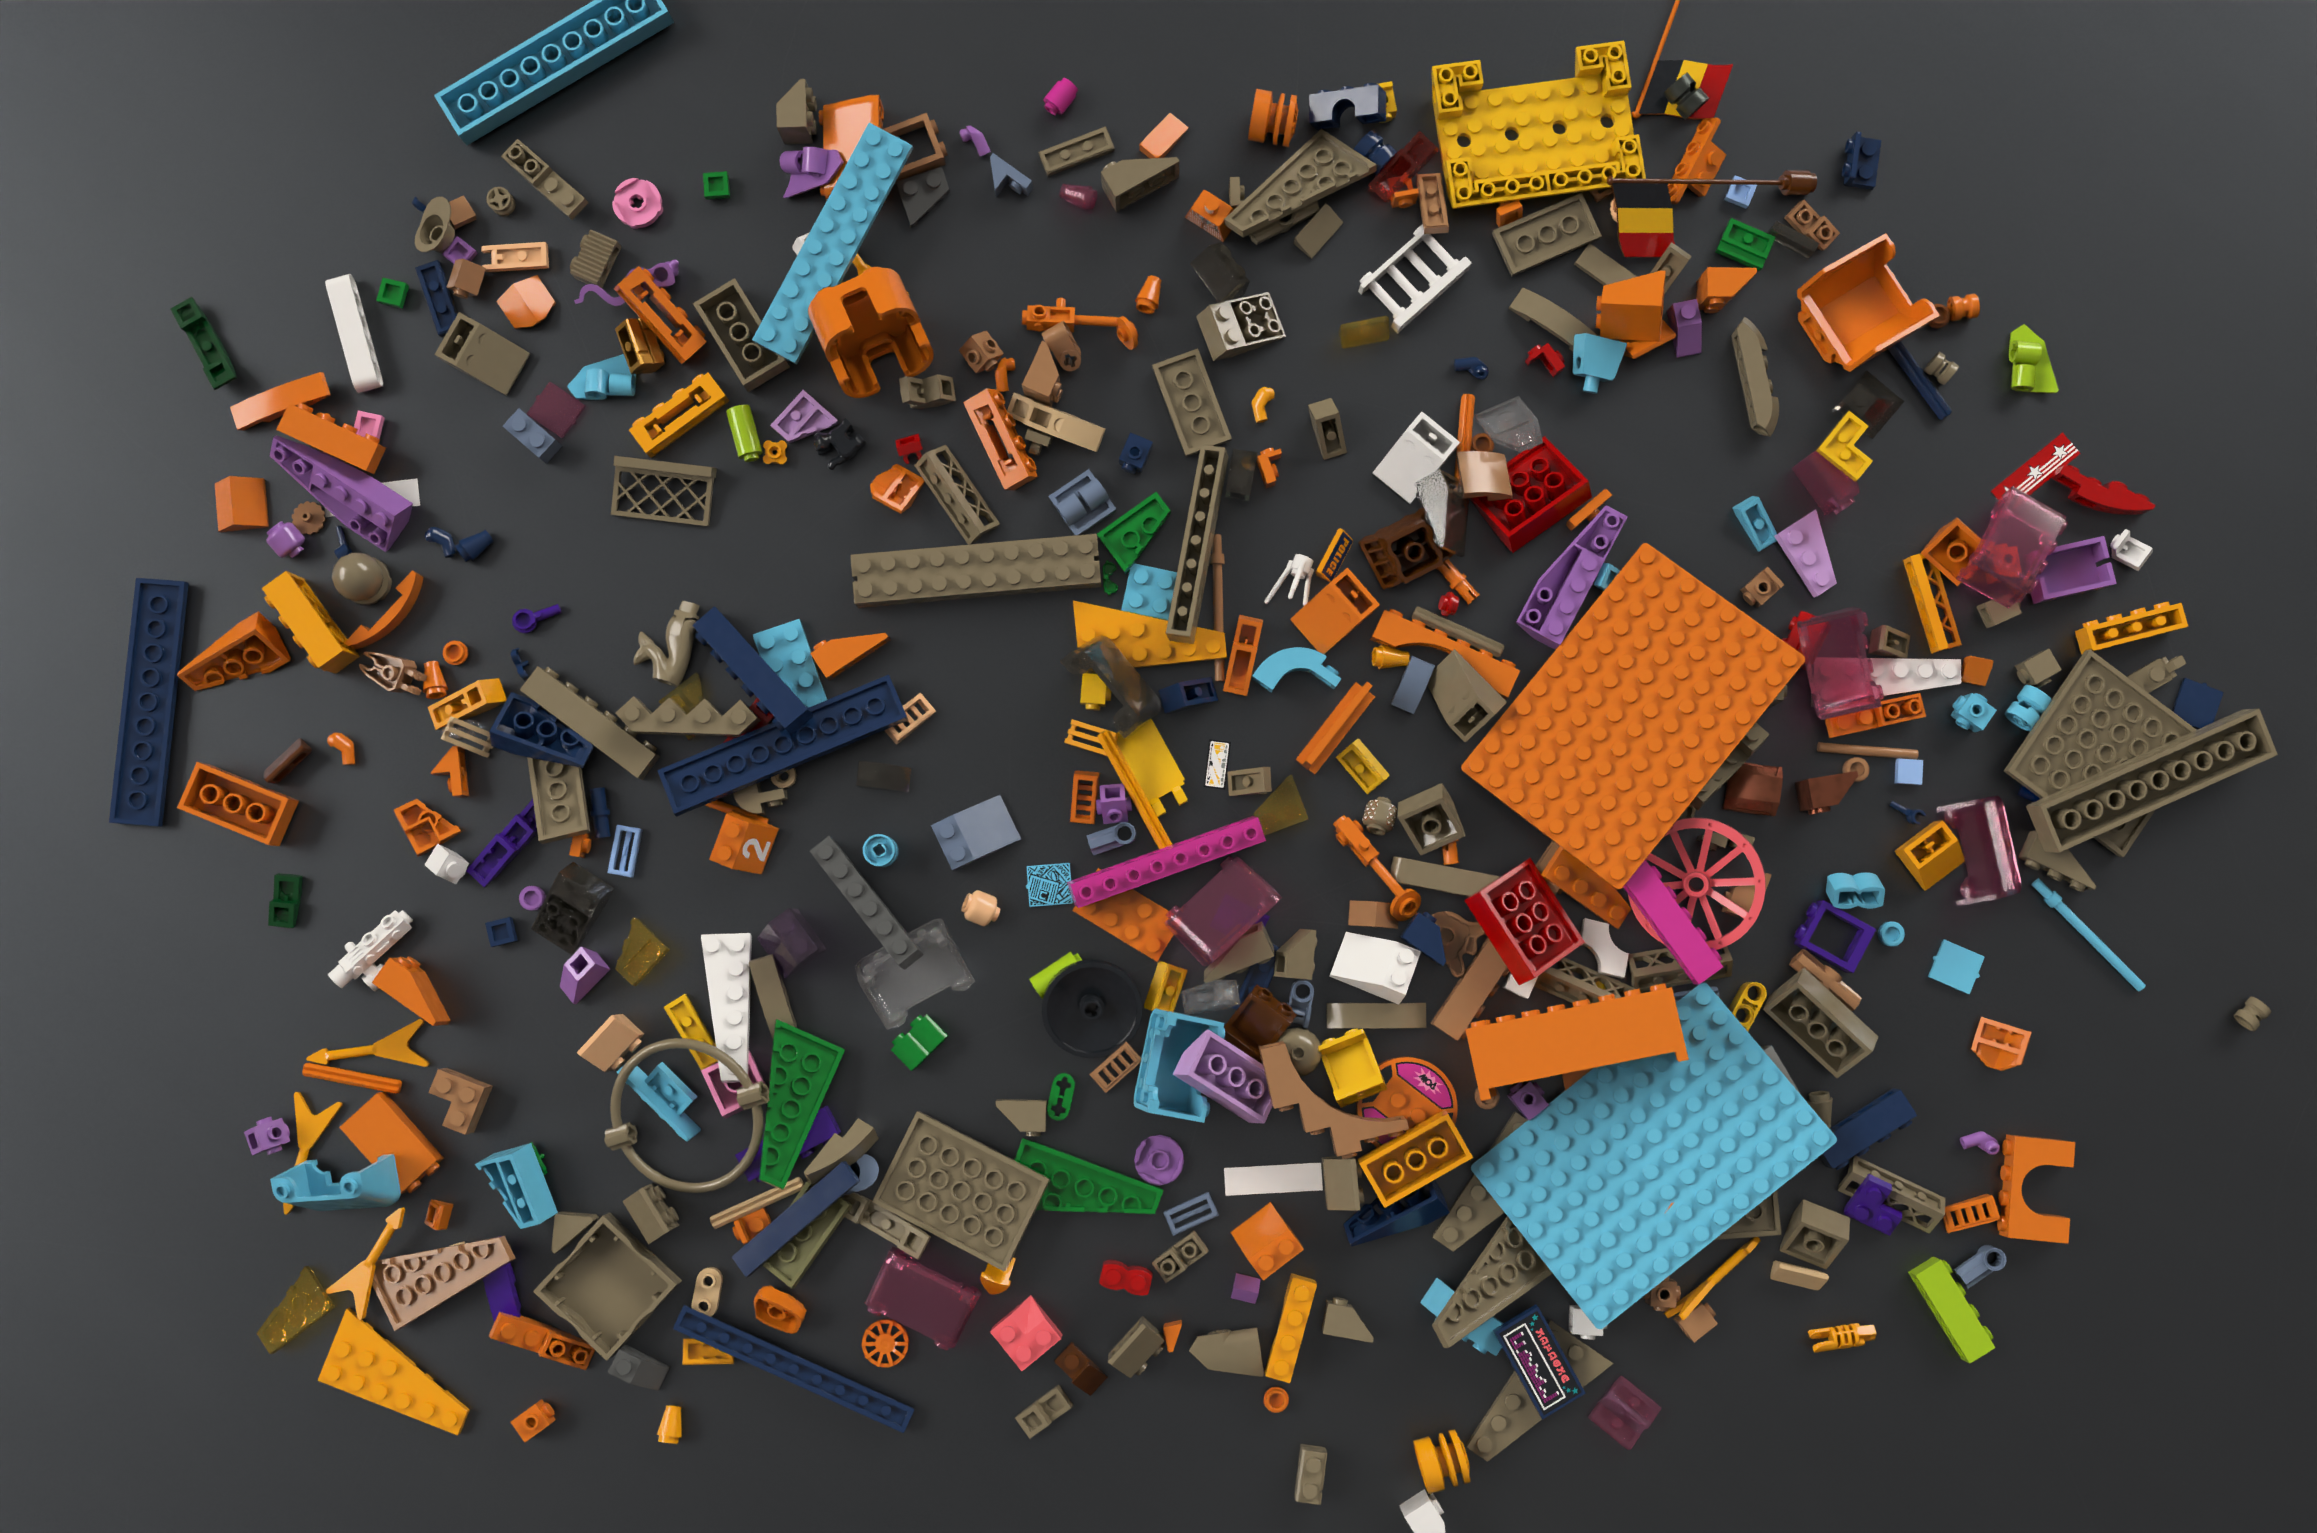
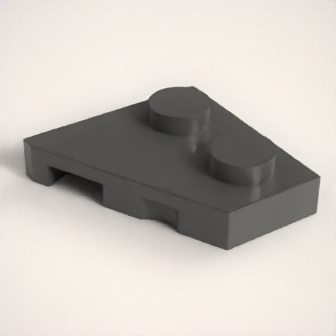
M942 167L896 181L911 228L915 227L918 224L917 221L927 212L929 213L938 201L950 193Z

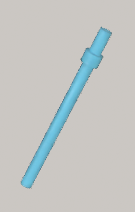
M2039 878L2031 884L2044 897V902L2050 908L2054 907L2138 992L2145 988L2146 985L2061 901L2062 897L2056 891H2051Z

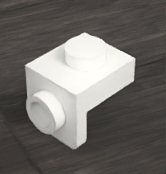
M2127 529L2121 535L2117 534L2110 544L2112 558L2136 571L2141 569L2153 552L2152 547L2130 537V531Z

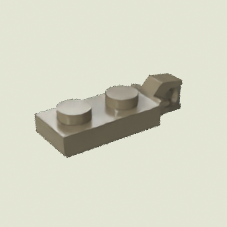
M2182 655L2176 656L2169 661L2165 656L2150 662L2126 677L2147 693H2150L2173 680L2172 678L2177 676L2174 670L2187 663Z

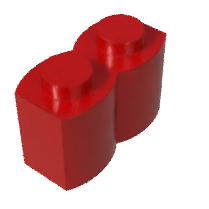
M1107 1260L1103 1262L1099 1283L1112 1290L1125 1289L1133 1295H1148L1152 1281V1272L1142 1266L1128 1267L1120 1261Z

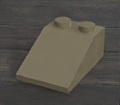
M1177 157L1121 160L1118 163L1115 161L1111 162L1101 171L1102 189L1115 211L1118 212L1179 178L1180 161Z

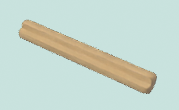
M797 1177L788 1181L783 1190L775 1187L711 1216L710 1222L713 1228L717 1229L801 1191L804 1186L803 1180Z

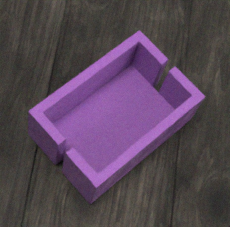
M2101 536L2034 551L2022 556L2026 577H2032L2033 580L2028 583L2033 604L2100 590L2117 584L2111 562L2096 567L2097 562L2110 557L2105 537Z

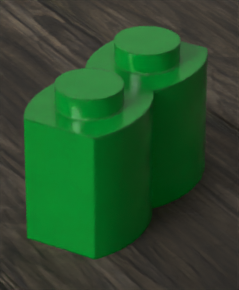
M920 1014L911 1022L910 1026L912 1029L906 1035L902 1032L892 1041L894 1047L891 1051L911 1071H914L949 1036L928 1014L924 1017Z

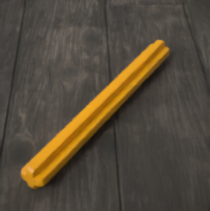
M1109 730L1101 732L1097 735V738L1159 849L1172 845Z

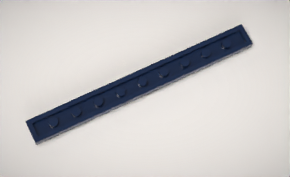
M683 1306L673 1327L678 1332L902 1433L905 1432L914 1412V1408L689 1306Z

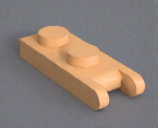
M546 242L481 246L482 253H491L492 264L482 265L486 268L485 272L549 268L548 244Z

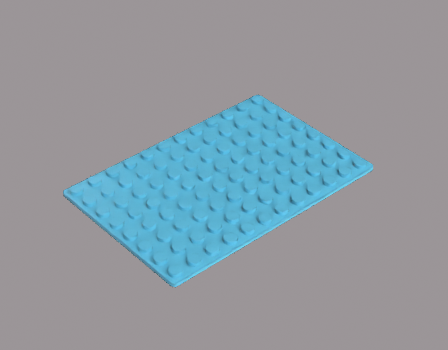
M1705 982L1699 984L1676 1002L1689 1060L1678 1062L1675 1052L1595 1067L1550 1102L1549 1106L1534 1118L1526 1121L1471 1165V1171L1597 1329H1603L1837 1142V1138Z

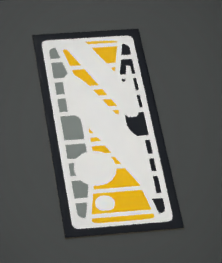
M1209 739L1204 787L1225 790L1231 742Z

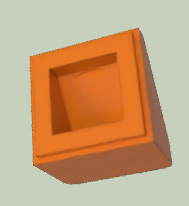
M1975 656L1965 657L1961 672V682L1986 686L1994 660Z
M1182 1320L1163 1325L1169 1353L1174 1351Z

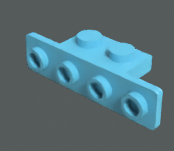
M663 1062L657 1065L649 1076L638 1066L633 1069L626 1084L658 1113L659 1117L665 1120L676 1131L677 1135L688 1142L701 1131V1128L685 1113L698 1096ZM622 1066L621 1068H619V1070L617 1071V1074H619V1072L621 1071V1069L623 1068V1066Z

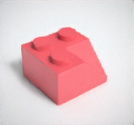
M1032 1295L996 1323L990 1331L1021 1371L1025 1370L1060 1341L1063 1335Z

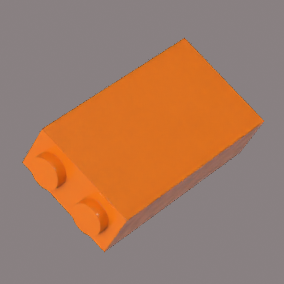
M386 1092L376 1093L339 1127L371 1164L377 1162V1158L382 1155L394 1154L401 1194L414 1192L422 1184L420 1180L426 1174L431 1176L441 1167L438 1163L444 1159L441 1153Z

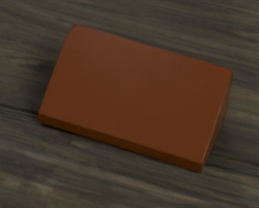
M299 738L265 769L264 780L268 783L278 784L312 752V749L303 739Z

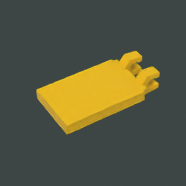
M1150 715L1117 732L1119 736L1116 743L1157 817L1166 813L1159 798L1169 792H1172L1179 806L1188 802L1181 788L1184 785L1183 781L1185 779Z

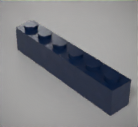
M715 606L692 625L698 632L695 637L704 647L709 644L713 648L710 652L711 655L719 663L724 661L728 665L725 670L734 680L738 678L742 680L744 684L741 688L750 698L755 695L760 700L756 703L757 706L766 715L770 712L775 717L772 722L781 732L786 729L792 735L814 716Z

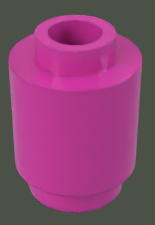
M1066 78L1057 81L1043 99L1045 109L1054 116L1056 114L1062 115L1076 98L1078 88Z

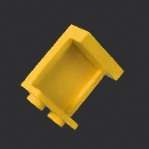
M1351 1029L1344 1036L1337 1039H1326L1321 1043L1322 1045L1318 1046V1051L1322 1053L1321 1058L1334 1090L1333 1094L1341 1108L1387 1090L1370 1042L1363 1029Z

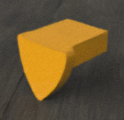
M1012 1258L1006 1271H1002L989 1263L987 1264L986 1270L981 1273L980 1279L983 1287L989 1294H999L1009 1288L1011 1283L1009 1278L1016 1258Z

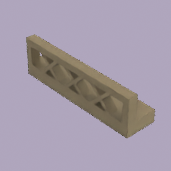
M947 445L926 452L914 465L968 545L975 543L984 533L1000 525ZM942 454L948 462L947 465L941 463L937 455ZM951 476H957L961 481V485L955 483ZM965 494L972 497L975 502L974 505L966 500ZM979 515L984 516L990 524L984 526L979 519Z
M1728 946L1721 948L1723 954H1720L1722 958L1720 963L1723 965V968L1705 981L1732 976L1733 959ZM1668 948L1628 955L1627 963L1632 974L1631 986L1634 989H1640V992L1649 991L1650 986L1666 983V987L1692 983ZM1661 957L1674 959L1672 963L1667 964L1659 961ZM1645 961L1649 965L1643 968H1636L1635 962Z
M1565 957L1556 963L1561 969L1548 968L1538 976L1534 987L1571 1003L1589 999L1590 1004L1599 1002L1598 997L1614 994L1616 999L1621 998L1619 992L1624 993L1625 991L1634 990L1632 986L1600 974ZM1572 972L1581 974L1584 979L1575 978ZM1600 981L1607 989L1598 988L1595 982Z
M1855 1155L1849 1160L1848 1174L1838 1185V1191L1852 1197L1857 1189L1849 1187L1850 1182L1853 1180L1861 1184L1868 1174L1892 1184V1191L1883 1204L1896 1209L1894 1207L1896 1204L1908 1206L1909 1210L1900 1211L1902 1212L1901 1221L1929 1234L1945 1216L1944 1197ZM1927 1215L1932 1218L1926 1223L1919 1220L1917 1216Z

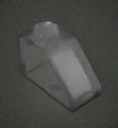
M1214 980L1181 991L1184 1013L1187 1015L1219 1011L1240 1005L1236 980Z

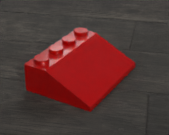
M1544 436L1506 463L1513 495L1511 499L1488 501L1487 496L1469 499L1497 537L1514 553L1591 499L1592 494L1589 481Z
M1531 858L1464 900L1518 985L1536 978L1585 943Z

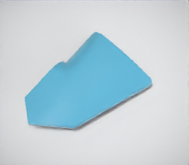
M622 354L584 366L567 385V388L576 399L603 400L607 396H634L636 374L630 373L625 356Z

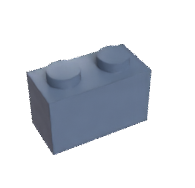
M520 408L503 425L508 432L546 464L562 447L557 440Z

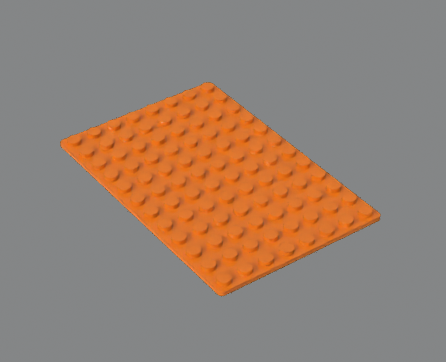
M1643 543L1464 761L1461 770L1615 889L1620 890L1803 665L1805 656L1648 543Z

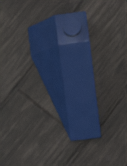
M513 692L508 696L489 731L491 746L515 755L584 768L594 748L591 743L574 730L568 729L560 723L554 715H550L543 710L534 700Z

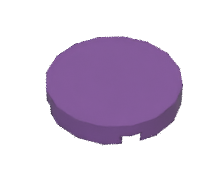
M1153 1135L1143 1140L1138 1146L1134 1161L1140 1177L1150 1184L1159 1186L1168 1184L1179 1176L1183 1168L1184 1157L1179 1144L1171 1137Z

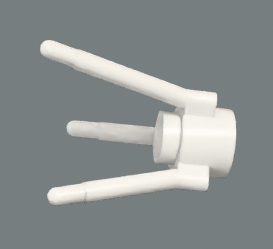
M1296 554L1293 561L1289 560L1286 569L1264 603L1268 604L1290 571H1292L1291 575L1294 576L1288 598H1293L1299 580L1305 579L1306 576L1303 606L1308 603L1311 578L1314 569L1311 567L1314 561L1307 556Z

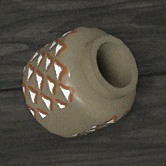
M1377 797V800H1370L1365 807L1362 818L1363 825L1371 834L1385 835V833L1390 832L1394 828L1397 808L1391 804L1390 799L1385 797Z

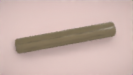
M1419 606L1415 608L1412 614V619L1419 620L1434 630H1441L1454 639L1466 641L1474 648L1486 650L1492 653L1494 657L1499 658L1504 650L1502 643Z

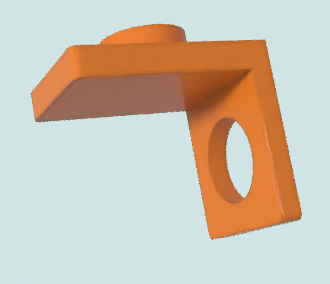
M1410 175L1387 179L1392 208H1407L1416 204L1419 191L1418 188L1413 189ZM1397 183H1404L1408 190L1394 192V186Z

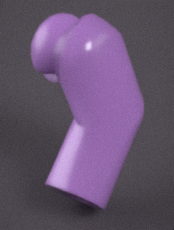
M1983 1131L1960 1137L1963 1149L1978 1146L1990 1155H1995L2000 1150L1997 1140Z

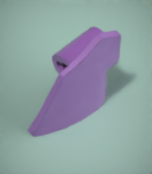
M803 147V150L784 151L780 156V166L785 173L791 174L783 198H789L828 184L844 163L839 151L817 147Z

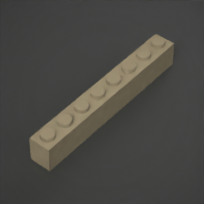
M1201 445L1166 629V635L1170 641L1194 644L1229 458L1225 447Z

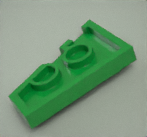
M1155 492L1097 533V537L1126 574L1170 516L1171 511L1158 493Z

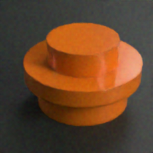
M450 641L443 648V658L451 665H460L468 657V649L460 641Z
M1275 1386L1265 1392L1264 1404L1269 1411L1279 1413L1288 1406L1289 1397L1283 1388Z

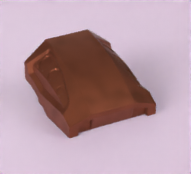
M1745 762L1727 781L1722 810L1776 816L1783 783L1782 767Z

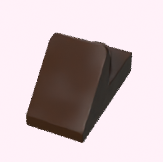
M1073 1342L1054 1360L1072 1379V1383L1090 1396L1108 1378Z

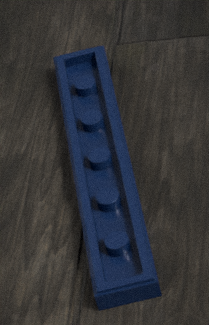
M842 1161L732 1256L745 1277L752 1275L860 1182L846 1161Z

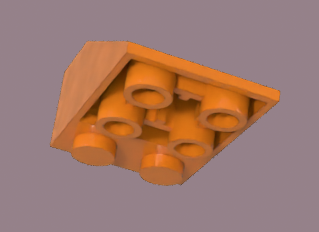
M1347 567L1290 620L1318 652L1326 654L1375 612L1380 604Z

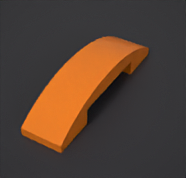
M412 570L396 587L402 596L371 629L360 625L344 643L351 648L359 649L377 642L393 631L408 615L415 604L424 577Z

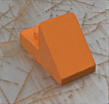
M452 746L432 770L431 774L436 776L450 774L447 785L452 796L458 798L469 797L465 749L459 746Z

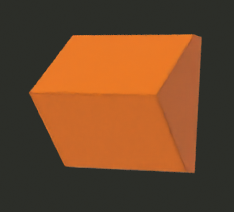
M431 1199L424 1223L434 1230L447 1229L453 1204Z

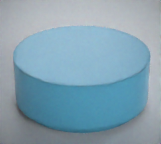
M1885 922L1879 927L1877 936L1883 945L1897 946L1903 942L1905 932L1899 923Z

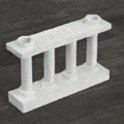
M1423 224L1413 233L1415 236L1373 274L1369 271L1360 280L1361 284L1358 292L1362 295L1370 289L1393 313L1394 320L1391 327L1397 334L1462 277L1472 264L1466 256L1460 261L1458 259L1454 260L1431 234H1424ZM1424 241L1447 266L1446 270L1448 272L1442 277L1440 275L1436 276L1413 251L1420 242ZM1406 257L1426 278L1430 286L1424 293L1422 291L1418 292L1395 267L1402 258ZM1388 273L1410 296L1412 304L1408 308H1401L1377 283L1384 274Z

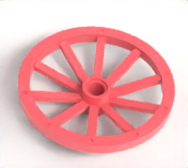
M1692 817L1679 819L1665 836L1670 834L1687 873L1650 853L1646 860L1682 879V881L1662 883L1665 887L1669 886L1672 890L1683 889L1676 895L1677 899L1675 901L1679 904L1689 896L1687 911L1692 917L1697 898H1699L1715 938L1705 942L1710 949L1718 950L1740 939L1748 932L1758 918L1766 891L1763 865L1751 843L1729 825L1708 818ZM1691 828L1705 829L1696 869L1677 832L1679 830ZM1713 831L1724 835L1737 845V847L1707 871H1704ZM1742 852L1749 860L1754 877L1711 879L1715 873ZM1698 877L1702 879L1704 887L1700 890H1695L1691 887L1690 880ZM1755 885L1754 899L1749 912L1711 887ZM1628 895L1631 908L1639 923L1652 937L1663 943ZM1706 895L1744 918L1743 921L1735 929L1722 936Z

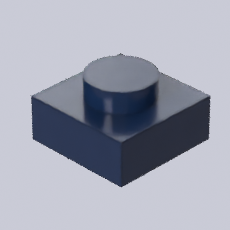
M512 917L485 923L490 947L517 941Z

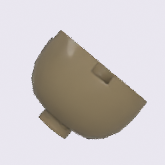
M1300 1027L1286 1029L1276 1042L1283 1041L1286 1044L1291 1062L1300 1077L1307 1076L1317 1068L1321 1061L1322 1053L1318 1051V1046L1321 1043L1316 1035L1308 1029Z

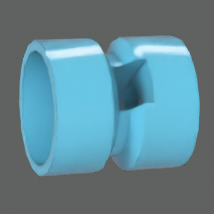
M2025 685L2017 695L2018 701L2011 703L2005 712V716L2017 727L2030 732L2039 720V715H2042L2052 699L2040 689L2031 685Z
M875 834L865 841L863 855L874 866L888 867L897 860L899 848L892 838L883 834Z

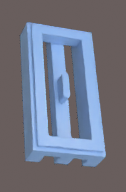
M623 825L616 826L607 873L634 878L643 829ZM622 831H626L619 870H615ZM632 832H634L635 835H634V840H633V846H632V851H631V856H630L628 871L626 872V871H625V867H626V862H627V857H628V852H629V847H630Z

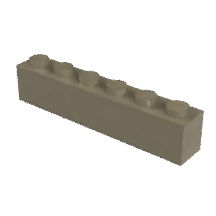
M537 666L520 691L635 777L643 780L661 757L655 752L657 747L647 740L642 743L636 738L637 733L631 731L627 725L624 728L616 723L618 718L607 710L603 714L597 709L599 705L588 696L583 699L577 694L579 689L568 681L565 684L559 681L557 678L560 675L549 667L543 669Z

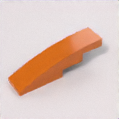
M319 372L264 391L231 406L230 409L237 430L244 431L262 421L271 422L283 416L289 403L298 406L300 402L309 407L331 394L324 372Z

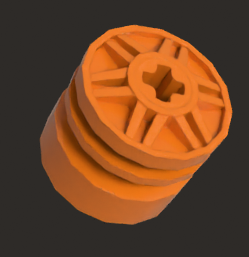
M1256 89L1248 140L1264 143L1269 132L1272 133L1273 145H1277L1278 135L1281 134L1284 135L1283 146L1289 147V143L1295 134L1299 111L1297 95H1291L1290 105H1284L1285 93H1281L1278 103H1273L1272 91Z

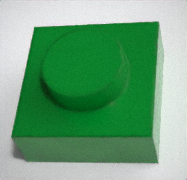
M727 171L703 173L704 197L706 200L730 198L729 174Z
M382 278L376 301L403 309L409 285L404 282Z

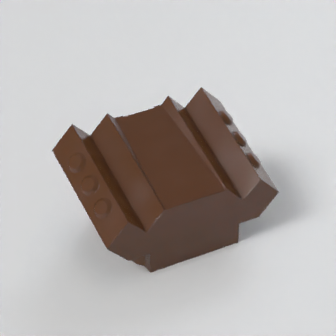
M1432 506L1420 508L1416 513L1406 515L1399 521L1379 529L1375 534L1363 537L1358 542L1382 589L1394 587L1402 582L1406 584L1444 565L1443 561L1451 558L1456 552Z

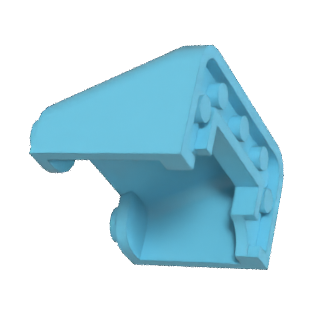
M394 1154L382 1155L377 1158V1162L366 1168L345 1174L341 1178L340 1183H332L330 1171L322 1172L316 1167L318 1165L317 1160H306L270 1179L272 1191L277 1200L316 1211L387 1207L396 1203L401 1196Z

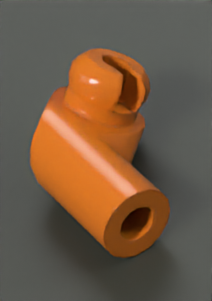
M1002 358L995 370L996 389L999 392L1009 391L1007 371L1015 370V360L1013 358Z
M335 732L329 735L327 738L328 745L342 752V765H354L355 751L353 741L342 733Z

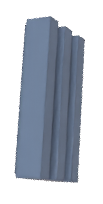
M1209 1191L1163 1212L1173 1236L1219 1216ZM1207 1199L1208 1203L1171 1219L1170 1215ZM1211 1208V1213L1175 1228V1223Z

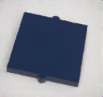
M2183 678L2172 711L2192 727L2200 729L2214 722L2224 692L2207 686V683H2198Z

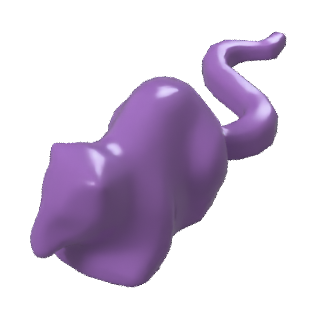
M672 260L658 263L652 268L647 269L654 277L653 282L658 288H667L675 283L679 262ZM594 284L585 285L580 291L579 299L574 300L575 304L581 303L586 292L594 291L611 305L619 306L625 303L620 296L612 297L601 287Z

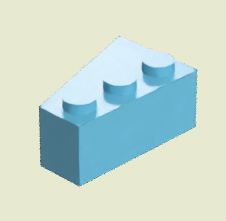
M1436 1278L1420 1303L1437 1318L1455 1291ZM1493 1316L1463 1337L1462 1340L1467 1342L1470 1339L1474 1342L1472 1346L1481 1353L1486 1354L1489 1351L1497 1356L1502 1347L1493 1330L1504 1323Z

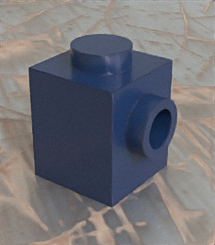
M1130 432L1119 457V464L1122 465V469L1132 474H1135L1136 471L1142 473L1153 448V442Z

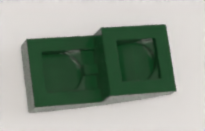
M281 873L274 875L273 900L269 901L268 926L295 927L300 906L303 876Z

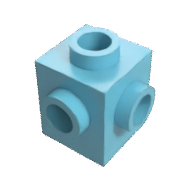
M1970 693L1957 698L1952 706L1954 711L1950 716L1956 719L1955 723L1961 728L1978 732L1984 730L1997 710L1987 703L1988 700L1978 693Z

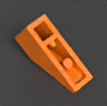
M886 633L832 639L828 642L823 640L813 647L814 651L810 654L825 677L830 681L891 641Z

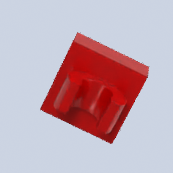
M919 433L895 440L898 455L903 456L906 464H909L908 455L910 453H915L918 460H920L922 457L920 450L923 449Z

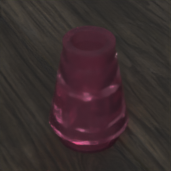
M1064 183L1060 189V198L1083 210L1087 208L1093 209L1097 200V190H1093L1092 186Z

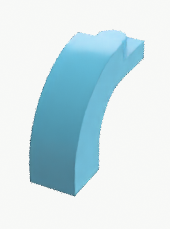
M1302 647L1283 649L1272 654L1261 663L1251 678L1269 692L1274 690L1285 675L1294 671L1311 673L1332 689H1335L1341 680L1338 677L1339 672L1329 665L1326 668L1322 665L1327 656L1316 650Z

